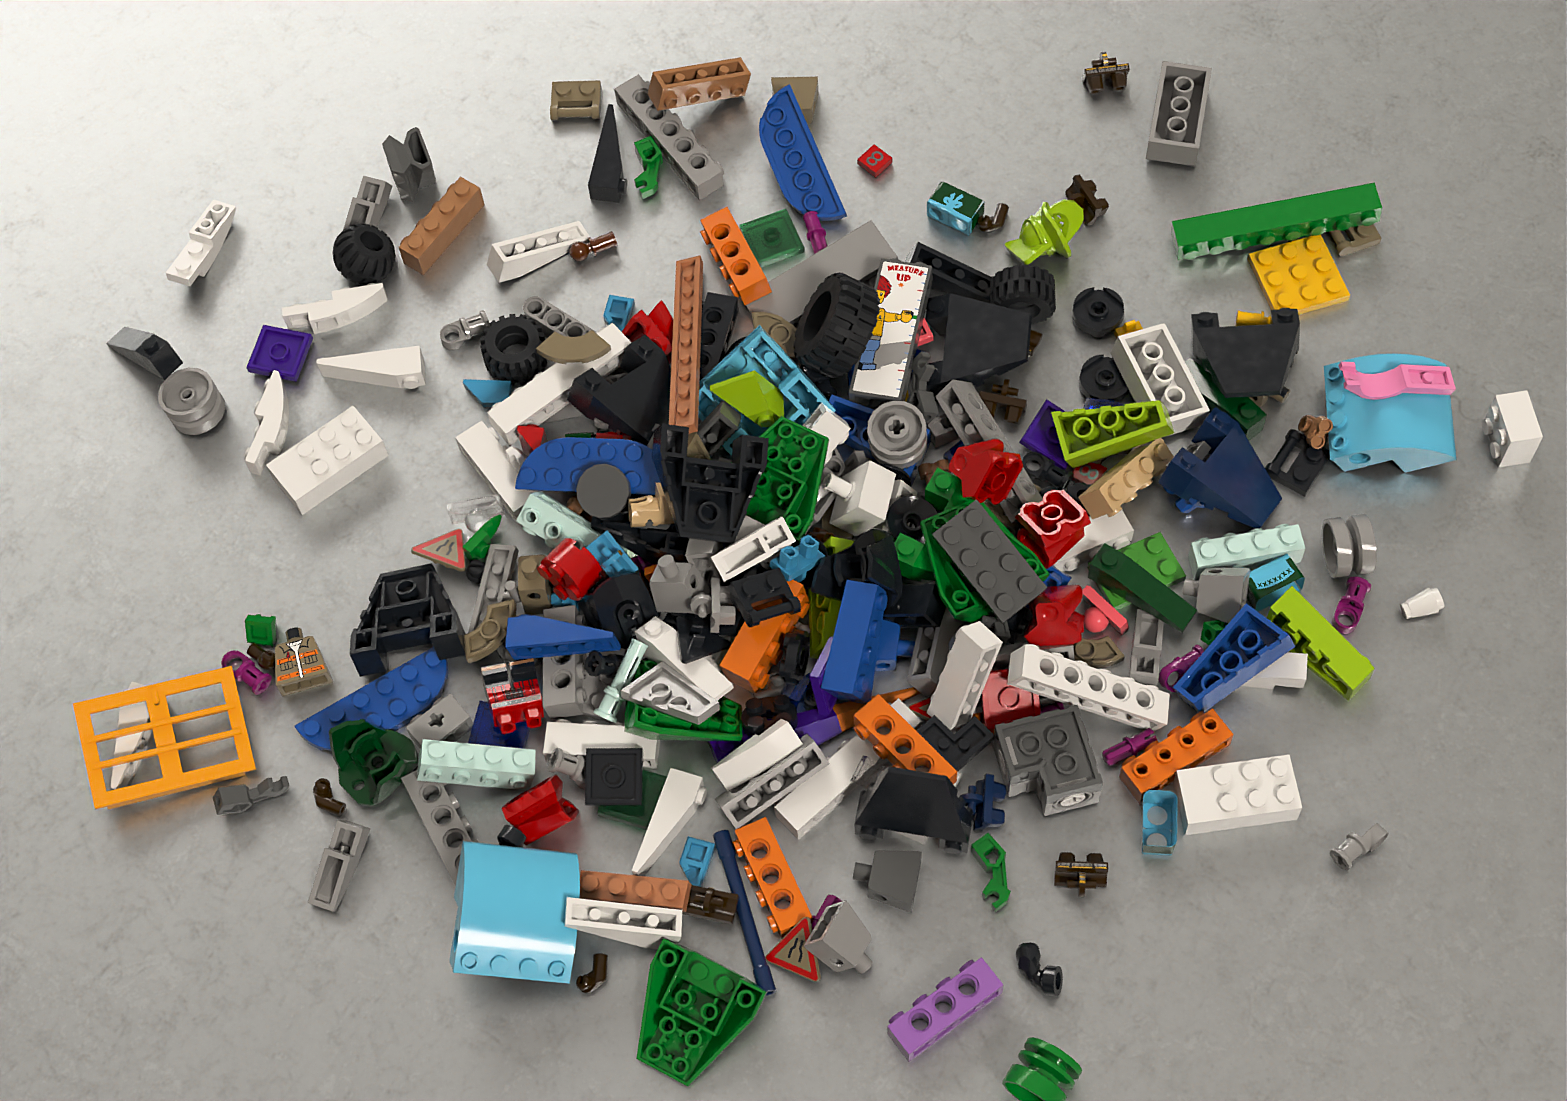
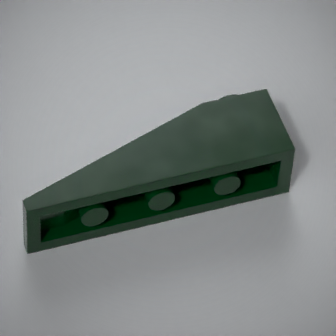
M1191 358L1185 362L1210 410L1209 413L1215 407L1227 413L1239 423L1248 440H1251L1263 430L1267 414L1249 397L1225 398L1212 381V375L1209 371L1206 372L1200 364Z
M1106 543L1103 544L1090 563L1089 579L1182 633L1197 612L1196 608L1130 557Z

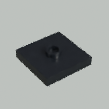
M586 748L585 805L643 806V748Z

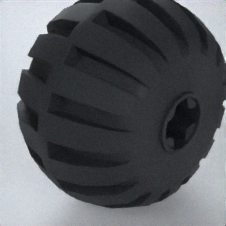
M364 223L345 228L337 236L332 251L335 266L341 272V275L345 278L348 277L353 283L358 282L360 285L378 283L385 279L391 273L396 257L395 248L390 237H387L384 231L378 230V227Z

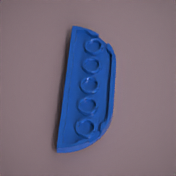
M789 84L771 97L762 118H760L759 136L765 154L785 199L793 209L802 215L815 211L818 213L817 216L820 221L847 217L845 209Z
M563 437L550 440L532 451L519 470L515 489L577 492L576 488L579 478L587 469L598 464H608L618 467L623 471L630 482L631 494L655 495L656 483H660L652 459V449L644 444L625 439Z
M432 647L296 724L295 728L300 736L310 745L320 750L325 749L331 751L329 730L345 721L365 719L369 723L383 729L397 731L409 724L415 716L423 715L441 697L446 678H448L447 659L439 661L436 651Z

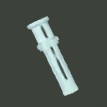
M632 638L611 685L605 687V695L602 702L593 713L616 723V715L621 704L626 702L625 699L621 698L620 690L630 684L648 645Z

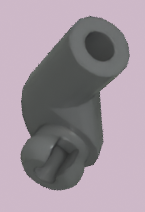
M779 671L773 672L770 675L771 681L767 690L753 693V697L760 699L783 695L787 687L785 677L779 676Z

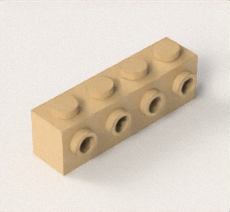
M1162 438L1139 445L1078 498L1092 520L1106 514L1108 517H1111L1122 510L1121 505L1123 503H1128L1138 496L1137 490H1142L1153 482L1151 479L1153 476L1156 477L1162 474L1167 468L1166 465L1174 456Z

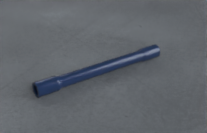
M721 830L713 834V839L719 859L723 864L730 891L733 894L739 895L736 912L753 966L755 982L759 987L767 991L766 996H769L776 992V987L770 967L765 959L740 875L729 830Z

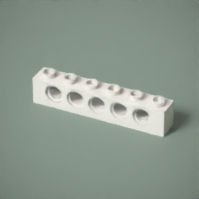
M1025 644L1010 655L1008 685L1071 706L1078 705L1080 709L1143 730L1151 728L1155 731L1167 725L1170 694L1159 690L1156 686L1143 685L1135 682L1133 678L1120 677L1112 674L1109 670L1090 667L1086 662L1064 658L1060 653H1049L1040 650L1038 646L1033 644Z

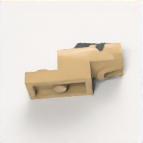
M656 483L655 497L648 495L628 500V518L631 527L666 530L671 524H674L661 483Z

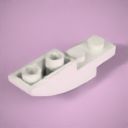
M216 200L210 203L190 230L191 240L167 270V280L191 286L198 275L202 277L206 275L227 237L236 212V206Z
M369 283L365 286L345 287L332 291L333 300H319L314 303L293 304L289 307H283L282 315L288 329L311 326L314 334L356 322L378 309L388 299L383 283Z
M275 370L271 378L266 380L263 396L255 405L254 414L260 425L256 427L254 441L251 447L247 448L244 456L250 473L260 476L270 453L280 456L288 431V395L279 371Z

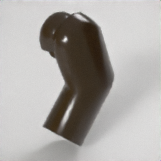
M999 203L997 204L994 216H980L977 221L980 230L989 233L1003 227L1009 210L1008 205Z
M256 643L249 646L247 654L256 660L262 669L271 670L275 667L274 652L266 651Z
M324 778L318 779L313 787L316 805L327 812L342 816L346 804L333 799L329 780Z
M603 953L594 954L592 971L577 978L576 986L583 993L593 992L606 981L608 955Z

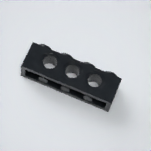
M707 292L705 301H702L700 365L704 364L706 366L700 367V380L725 358L739 312L738 297Z

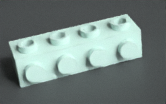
M542 491L530 493L516 520L523 525L524 531L531 535L542 537L545 539V544L553 549L564 538H571L577 541L574 546L581 550L601 535L591 528V522ZM602 568L599 575H603L604 578L608 577V574Z
M1281 524L1273 529L1263 530L1258 528L1244 534L1228 533L1215 539H1197L1195 542H1191L1188 559L1194 580H1199L1200 574L1209 567L1249 568L1250 571H1253L1285 554H1288L1295 564L1301 563L1306 548L1299 524L1291 526L1289 524Z
M422 739L418 757L417 781L529 790L535 775L536 750Z

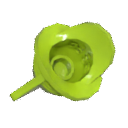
M1064 199L1049 206L1048 202H1042L1039 210L1023 222L1019 239L1005 243L1006 249L1024 265L1032 263L1039 256L1047 255L1050 257L1055 252L1068 259L1072 256L1068 242L1079 230L1084 220L1083 208L1074 200Z

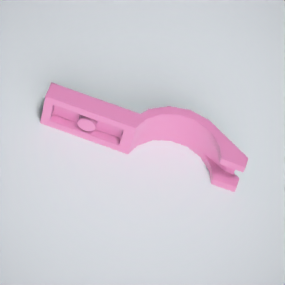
M1341 361L1338 365L1345 380L1343 383L1344 388L1365 399H1386L1401 393L1451 395L1456 390L1450 367L1401 364L1383 373L1364 374L1355 369V362Z

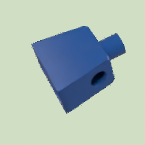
M882 620L875 671L896 670L898 656L912 657L916 641L900 640V625L897 623Z

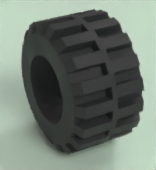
M1015 265L1004 268L1003 271H998L991 278L990 304L1031 314V325L1044 322L1056 310L1054 276L1048 270L1040 269L1038 266Z
M509 314L507 318L503 315L499 317V321L493 320L490 322V328L486 327L484 329V336H481L480 348L487 371L490 372L493 378L497 377L500 381H511L512 385H514V382H519V385L525 384L524 380L529 379V381H532L535 374L543 372L542 367H546L548 362L546 358L537 353L536 348L545 341V336L541 326L536 324L534 319L529 318L527 320L526 315L522 314L519 317H516L515 314ZM521 344L526 346L523 351L517 354L509 355L502 353L511 345Z

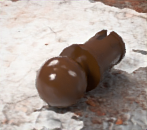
M611 231L593 239L588 237V243L586 244L580 241L573 243L569 253L572 259L580 262L584 261L591 252L595 257L597 253L618 245L614 233Z

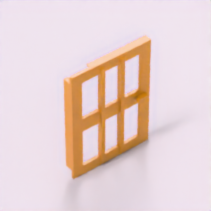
M232 666L73 703L95 810L107 807L109 810L246 776L245 772L256 770ZM219 683L222 684L226 704L170 717L166 696ZM146 701L151 722L99 735L94 734L90 714ZM228 711L232 730L176 743L172 724ZM153 730L156 743L155 749L100 762L96 743ZM234 737L239 759L183 773L178 750ZM158 755L163 778L106 791L102 769Z

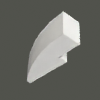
M779 517L710 558L725 582L794 543L796 540L784 518Z
M1287 652L1242 686L1272 690L1275 685L1303 688L1307 677L1308 654Z
M780 719L759 736L753 735L711 767L726 791H729L769 769L801 747L803 743L789 722Z

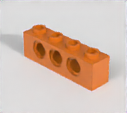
M728 207L701 219L704 230L700 231L706 245L712 244L713 247L710 248V252L715 262L721 261L722 266L719 268L724 279L732 281L729 287L734 297H740L745 306L771 293L767 278Z
M879 694L854 714L853 729L862 740L868 739L874 745L875 753L883 760L887 758L893 764L892 767L916 771L917 767L926 766L930 769L927 773L947 776L953 784L957 782V771ZM886 727L890 732L883 735L879 734L876 730ZM904 746L909 748L910 751L906 754H900L896 749Z
M764 817L734 830L736 840L732 844L737 856H744L747 863L744 866V870L749 882L755 881L759 889L755 891L761 908L766 906L770 913V916L766 918L772 932L778 931L782 939L802 918L809 917L812 923L813 917L767 818ZM757 850L767 852L766 856L760 859L753 857L752 854ZM771 874L779 878L772 884L764 881V878ZM779 900L790 902V905L785 909H779L775 906Z

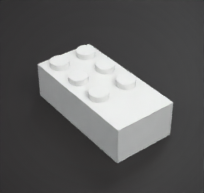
M1165 323L1118 336L1110 353L1135 403L1160 400L1168 410L1174 429L1173 434L1201 426L1210 410Z
M351 406L266 464L275 483L301 515H304L389 455L383 440L357 409Z
M1290 755L1177 770L1173 781L1184 835L1297 820L1302 810Z

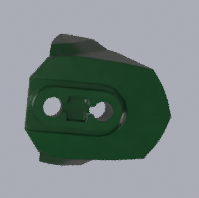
M365 719L345 721L329 730L332 755L339 768V784L359 805L372 807L384 801L402 783L401 778L412 773L418 766V754L412 740L396 731L383 729L369 723ZM359 784H364L361 790H355Z

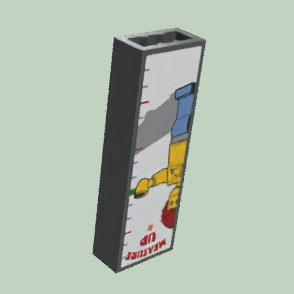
M881 258L874 286L880 299V304L878 305L880 310L877 315L876 327H874L872 332L873 335L868 341L864 353L860 355L858 362L855 364L849 389V401L875 410L880 405L890 401H905L912 372L911 366L916 355L932 286V266L921 262L909 263L894 258Z

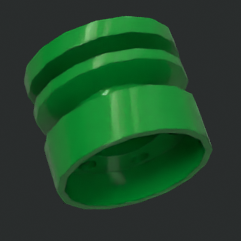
M1028 1038L1024 1044L1026 1050H1021L1018 1054L1019 1060L1025 1066L1012 1064L1003 1079V1086L1019 1101H1066L1067 1096L1060 1088L1072 1090L1075 1085L1074 1080L1079 1079L1082 1068L1072 1057L1058 1047L1038 1038Z

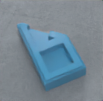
M609 295L603 315L605 323L607 325L613 323L622 332L631 319L635 305L634 299Z
M463 379L464 387L476 397L483 407H492L494 404L502 402L511 396V381Z
M688 836L679 864L692 885L703 887L715 850V843Z

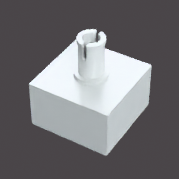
M870 460L841 478L831 472L827 474L823 480L822 488L837 494L830 524L854 536H858L885 521L896 474Z

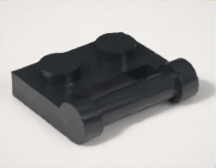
M1290 429L1285 436L1286 441L1273 461L1266 465L1265 469L1272 480L1305 497L1329 460L1330 451L1324 447L1320 449L1313 448L1299 431ZM1293 448L1301 449L1288 472L1281 471L1280 468Z
M780 568L733 581L728 587L747 626L750 628L758 626L761 621L786 613L792 615L801 611L800 601L793 595ZM781 599L783 602L758 611L752 608Z

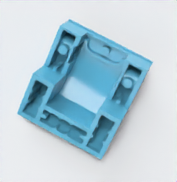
M760 325L699 381L698 417L702 421L724 401L710 391V385L754 370L783 393L785 418L803 426L821 403L833 412L836 411L814 383ZM740 413L741 421L738 430H735V433L724 442L722 447L732 456L733 440L741 435L759 437L769 427L761 428Z
M1375 354L1342 361L1355 362V369L1364 374L1383 373L1401 364L1448 367L1440 361L1410 354ZM1341 361L1324 366L1327 418L1333 423L1332 430L1328 432L1330 460L1334 461L1344 472L1393 460L1406 473L1457 460L1450 395L1401 393L1386 399H1365L1344 388L1343 383L1345 380L1338 366Z
M463 841L454 893L458 909L449 959L453 973L570 984L577 930L564 926L567 897L580 899V873L577 853Z

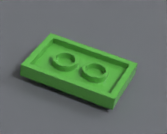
M1161 532L1118 550L1130 557L1168 588L1186 579V574ZM1096 583L1105 600L1116 610L1132 604Z

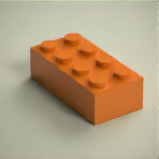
M795 580L787 581L793 595L799 599L801 611L796 614L786 613L761 621L758 626L751 628L744 622L719 665L730 682L751 693H757L759 688L763 689L766 686L770 677L768 672L772 665L776 666L783 655L781 649L784 646L786 633H793L797 629L795 625L799 618H804L809 610L810 604L808 603L809 599L803 584ZM781 599L755 606L753 609L758 611L783 602Z

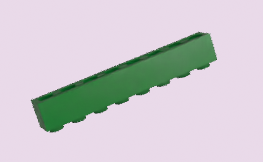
M1374 182L1172 221L1171 236L1177 260H1191L1198 256L1217 255L1224 251L1243 250L1250 246L1269 245L1276 241L1295 240L1308 235L1317 236L1324 232L1343 231L1360 225L1370 226L1380 222L1382 205Z

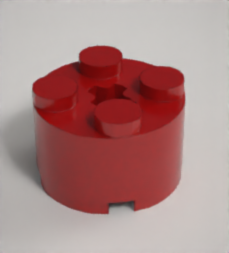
M564 538L541 561V565L537 567V570L543 578L549 580L555 586L553 590L560 599L566 600L570 598L579 601L603 578V575H599L602 568L592 553L585 547L581 550L574 546L577 541L571 538Z

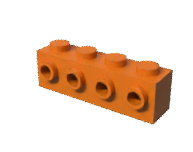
M1213 708L1206 713L1201 711L1190 719V723L1185 727L1177 726L1167 734V738L1160 743L1156 740L1145 748V752L1140 756L1136 757L1133 755L1126 759L1121 765L1119 778L1140 804L1143 802L1144 794L1148 790H1162L1174 781L1177 770L1195 768L1228 747L1234 734Z

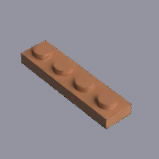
M581 870L580 899L677 909L686 912L692 884L687 880Z

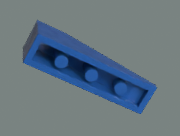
M528 614L508 618L505 647L514 660L584 654L593 651H617L621 648L614 633Z

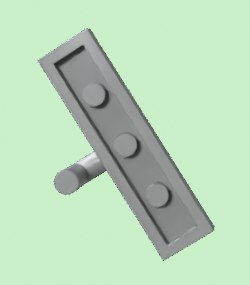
M490 544L468 633L481 625L487 614V605L512 599L516 603L521 602L518 587L512 581L519 552L516 546Z

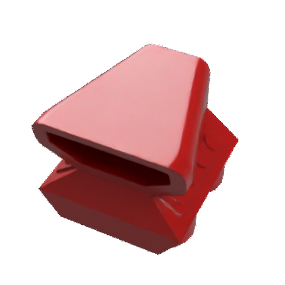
M661 300L649 315H646L643 310L635 314L622 330V333L631 343L646 335L664 351L669 364H671L673 318Z
M991 439L959 447L949 463V470L961 479L962 495L964 498H971L974 501L977 499L979 503L988 500L996 505L1007 498L1023 468L1020 454L1003 452L1004 443L1000 439Z
M1064 490L1048 491L1039 503H1025L1021 507L1020 513L1015 516L1024 526V528L1018 531L1017 540L1033 551L1046 569L1053 566L1085 536L1084 527L1091 524L1086 510Z
M1081 586L1047 587L1043 593L1028 604L1033 614V618L1030 619L1024 636L1028 644L1036 646L1071 645L1082 640L1081 633L1084 632L1085 616L1074 611L1083 597Z
M557 774L514 797L501 808L505 819L526 836V841L524 842L526 846L571 822L579 813V810L573 803L562 797L563 782Z

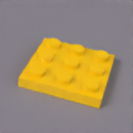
M1321 235L1309 236L1248 254L1247 260L1271 310H1279L1280 308L1297 309L1298 315L1349 301V291Z

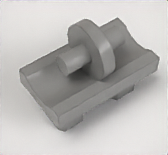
M711 578L710 596L701 592L694 596L690 602L692 612L699 615V617L704 618L710 614L711 633H719V625H735V607L720 606L733 605L730 599L729 586H720V578Z

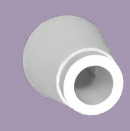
M1426 588L1400 604V608L1405 619L1437 614L1440 609L1444 608V602L1437 588Z

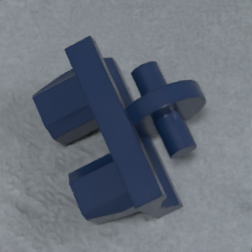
M986 773L983 780L976 782V786H968V793L960 795L966 801L965 806L973 810V830L981 832L986 827H1000L1005 822L1004 810L993 808V801L1002 802L1005 799L1006 785L994 781V775Z

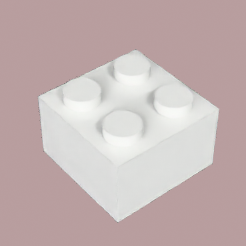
M1528 391L1495 395L1491 406L1488 408V413L1482 422L1483 432L1490 439L1492 458H1496L1498 467L1530 463L1543 436Z

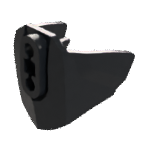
M871 529L859 536L851 546L835 554L823 557L814 573L811 592L833 600L842 601L846 581L852 580L879 585L886 591L888 599L886 608L895 606L901 598L903 586L898 555L892 535L881 529Z
M638 567L639 569L635 573H621L608 578L599 586H594V592H588L577 602L579 613L585 616L586 624L591 628L613 632L623 649L629 647L632 638L637 640L636 635L632 636V628L635 627L637 630L653 617L659 618L661 612L656 610L650 584L640 567Z

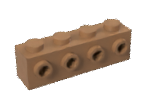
M741 57L655 71L652 73L648 96L657 111L745 96L751 73Z
M461 176L448 187L445 195L433 204L431 211L424 218L420 219L410 235L404 237L401 241L399 250L405 265L422 275L430 269L485 205L480 187Z

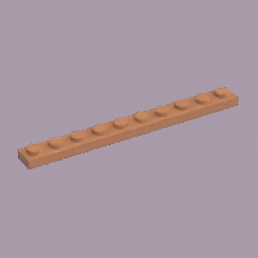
M700 255L676 261L669 425L689 427V434L698 432L703 261Z

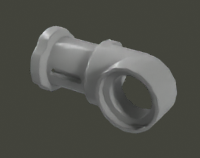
M482 310L478 315L467 319L459 318L458 321L445 325L440 331L442 345L449 350L458 349L463 345L464 341L471 339L472 335L483 332L486 327L490 328L485 311ZM452 332L459 335L455 341H447L445 339V336Z
M558 747L555 748L548 761L549 772L554 773L557 771L569 775V778L574 780L580 788L585 789V778L582 775V771L586 769V759L580 755L574 757L563 753L562 749Z
M1378 823L1372 826L1362 837L1350 832L1346 836L1347 840L1338 848H1333L1330 851V856L1339 867L1349 870L1352 867V862L1361 854L1365 855L1368 851L1373 852L1382 844L1389 833Z

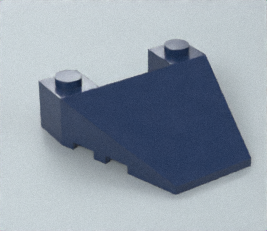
M1215 407L1192 439L1193 443L1205 441L1211 447L1208 452L1211 456L1204 462L1182 447L1170 461L1158 483L1180 498L1187 501L1190 498L1205 503L1204 508L1213 510L1214 507L1227 512V517L1255 529L1261 528L1280 503L1282 497L1239 423L1227 413Z

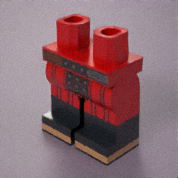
M529 658L509 662L513 689L510 686L505 663L481 667L483 687L494 726L499 727L502 734L514 732L516 730L515 723L526 721L527 727L531 729L541 727L544 712L534 659Z

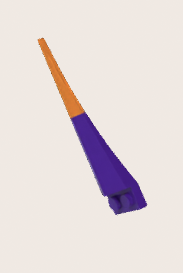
M912 687L880 694V696L887 703L890 702L892 704L898 698L903 702L920 694V692ZM855 702L836 704L829 716L819 715L818 709L797 713L798 725L794 731L799 739L808 734L818 746L854 727V714L864 707L865 704ZM742 727L741 741H708L716 764L753 735L750 733L749 736L745 734Z

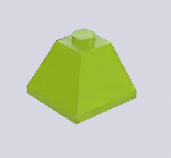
M755 370L710 385V391L761 428L770 427L780 417H784L783 393Z

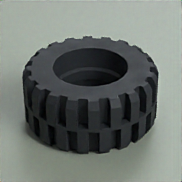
M834 273L826 277L824 282L819 284L816 292H813L808 305L806 304L803 310L802 317H800L799 326L795 333L796 339L793 343V348L795 349L793 352L797 361L830 378L841 377L849 372L852 366L858 362L860 355L864 353L866 345L873 335V329L876 327L877 315L880 310L878 306L880 299L876 290L844 273Z

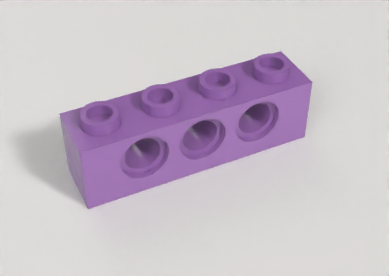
M982 957L976 962L973 960L966 962L959 969L960 973L952 979L946 977L937 984L935 992L929 996L927 994L921 995L913 1002V1008L905 1014L903 1011H900L889 1020L890 1025L887 1026V1034L908 1062L1002 994L1003 983ZM962 985H970L974 988L975 992L971 995H964L959 991V988ZM939 1002H947L952 1008L950 1011L942 1013L935 1006ZM916 1019H923L928 1023V1026L923 1030H917L912 1026V1023Z

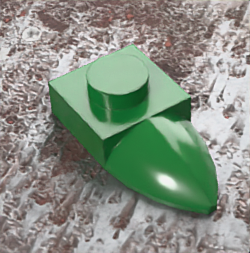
M500 514L487 521L463 545L465 556L470 562L487 556L490 544H492L491 539L501 522L502 516Z

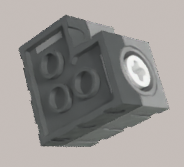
M1078 705L1069 706L1063 710L1057 709L1041 713L1035 717L1029 716L1013 720L1011 723L995 725L993 749L1004 784L1006 785L1008 797L1036 790L1038 799L1041 801V809L1044 816L1099 803L1103 781L1097 770V762L1092 747L1088 743L1089 738L1084 723L1081 721Z

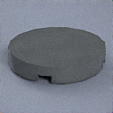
M598 464L587 469L579 478L576 488L577 499L582 509L589 515L602 519L618 515V513L626 508L631 497V485L628 478L618 467L608 464Z

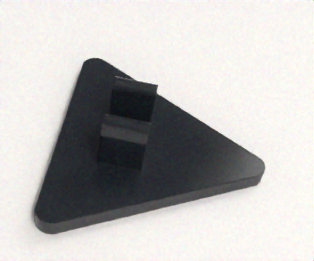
M681 616L676 618L678 645L682 663L687 664L730 648V641L715 633H711V631L703 628V625L695 624Z

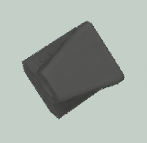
M417 127L410 129L406 134L404 144L390 135L386 138L382 146L401 200L413 202L419 189L436 183L432 161L420 129Z

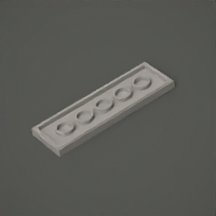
M872 220L769 281L772 292L745 305L751 316L752 312L772 313L794 325L799 322L806 304L808 305L810 297L813 292H816L817 287L820 283L824 282L826 277L834 273H844L861 282H865L878 273L881 258L898 259V256Z

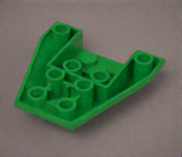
M782 416L759 436L769 438L767 465L756 486L757 489L754 497L751 498L746 510V516L764 525L779 517H783L796 540L795 543H800L801 538L804 537L814 519L829 438Z
M967 501L922 520L920 526L941 600L954 619L975 623L982 616H991L993 613L932 538V534L970 505ZM999 526L1039 578L1045 581L1049 577V573L1036 554Z
M641 660L630 683L655 667L657 663ZM723 696L718 700L720 710L697 725L626 700L624 732L651 740L741 741L742 705Z
M663 938L650 964L636 1059L680 1083L690 1086L754 1020L767 991L748 978L714 960Z

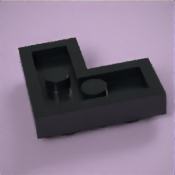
M935 715L917 730L957 772L989 745L995 737L975 716L955 734Z

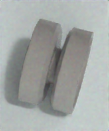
M189 367L177 370L164 380L160 386L158 402L176 430L183 434L197 435L205 433L215 427L222 419L225 411V400L207 372L199 368Z
M890 401L880 405L873 411L868 420L867 427L868 442L872 456L880 464L893 465L901 469L913 466L918 462L927 449V426L924 416L918 408L905 401Z
M1367 515L1348 516L1346 523L1341 517L1329 518L1323 521L1322 548L1326 567L1331 577L1349 576L1351 570L1357 575L1373 573L1377 560L1376 543L1373 528Z

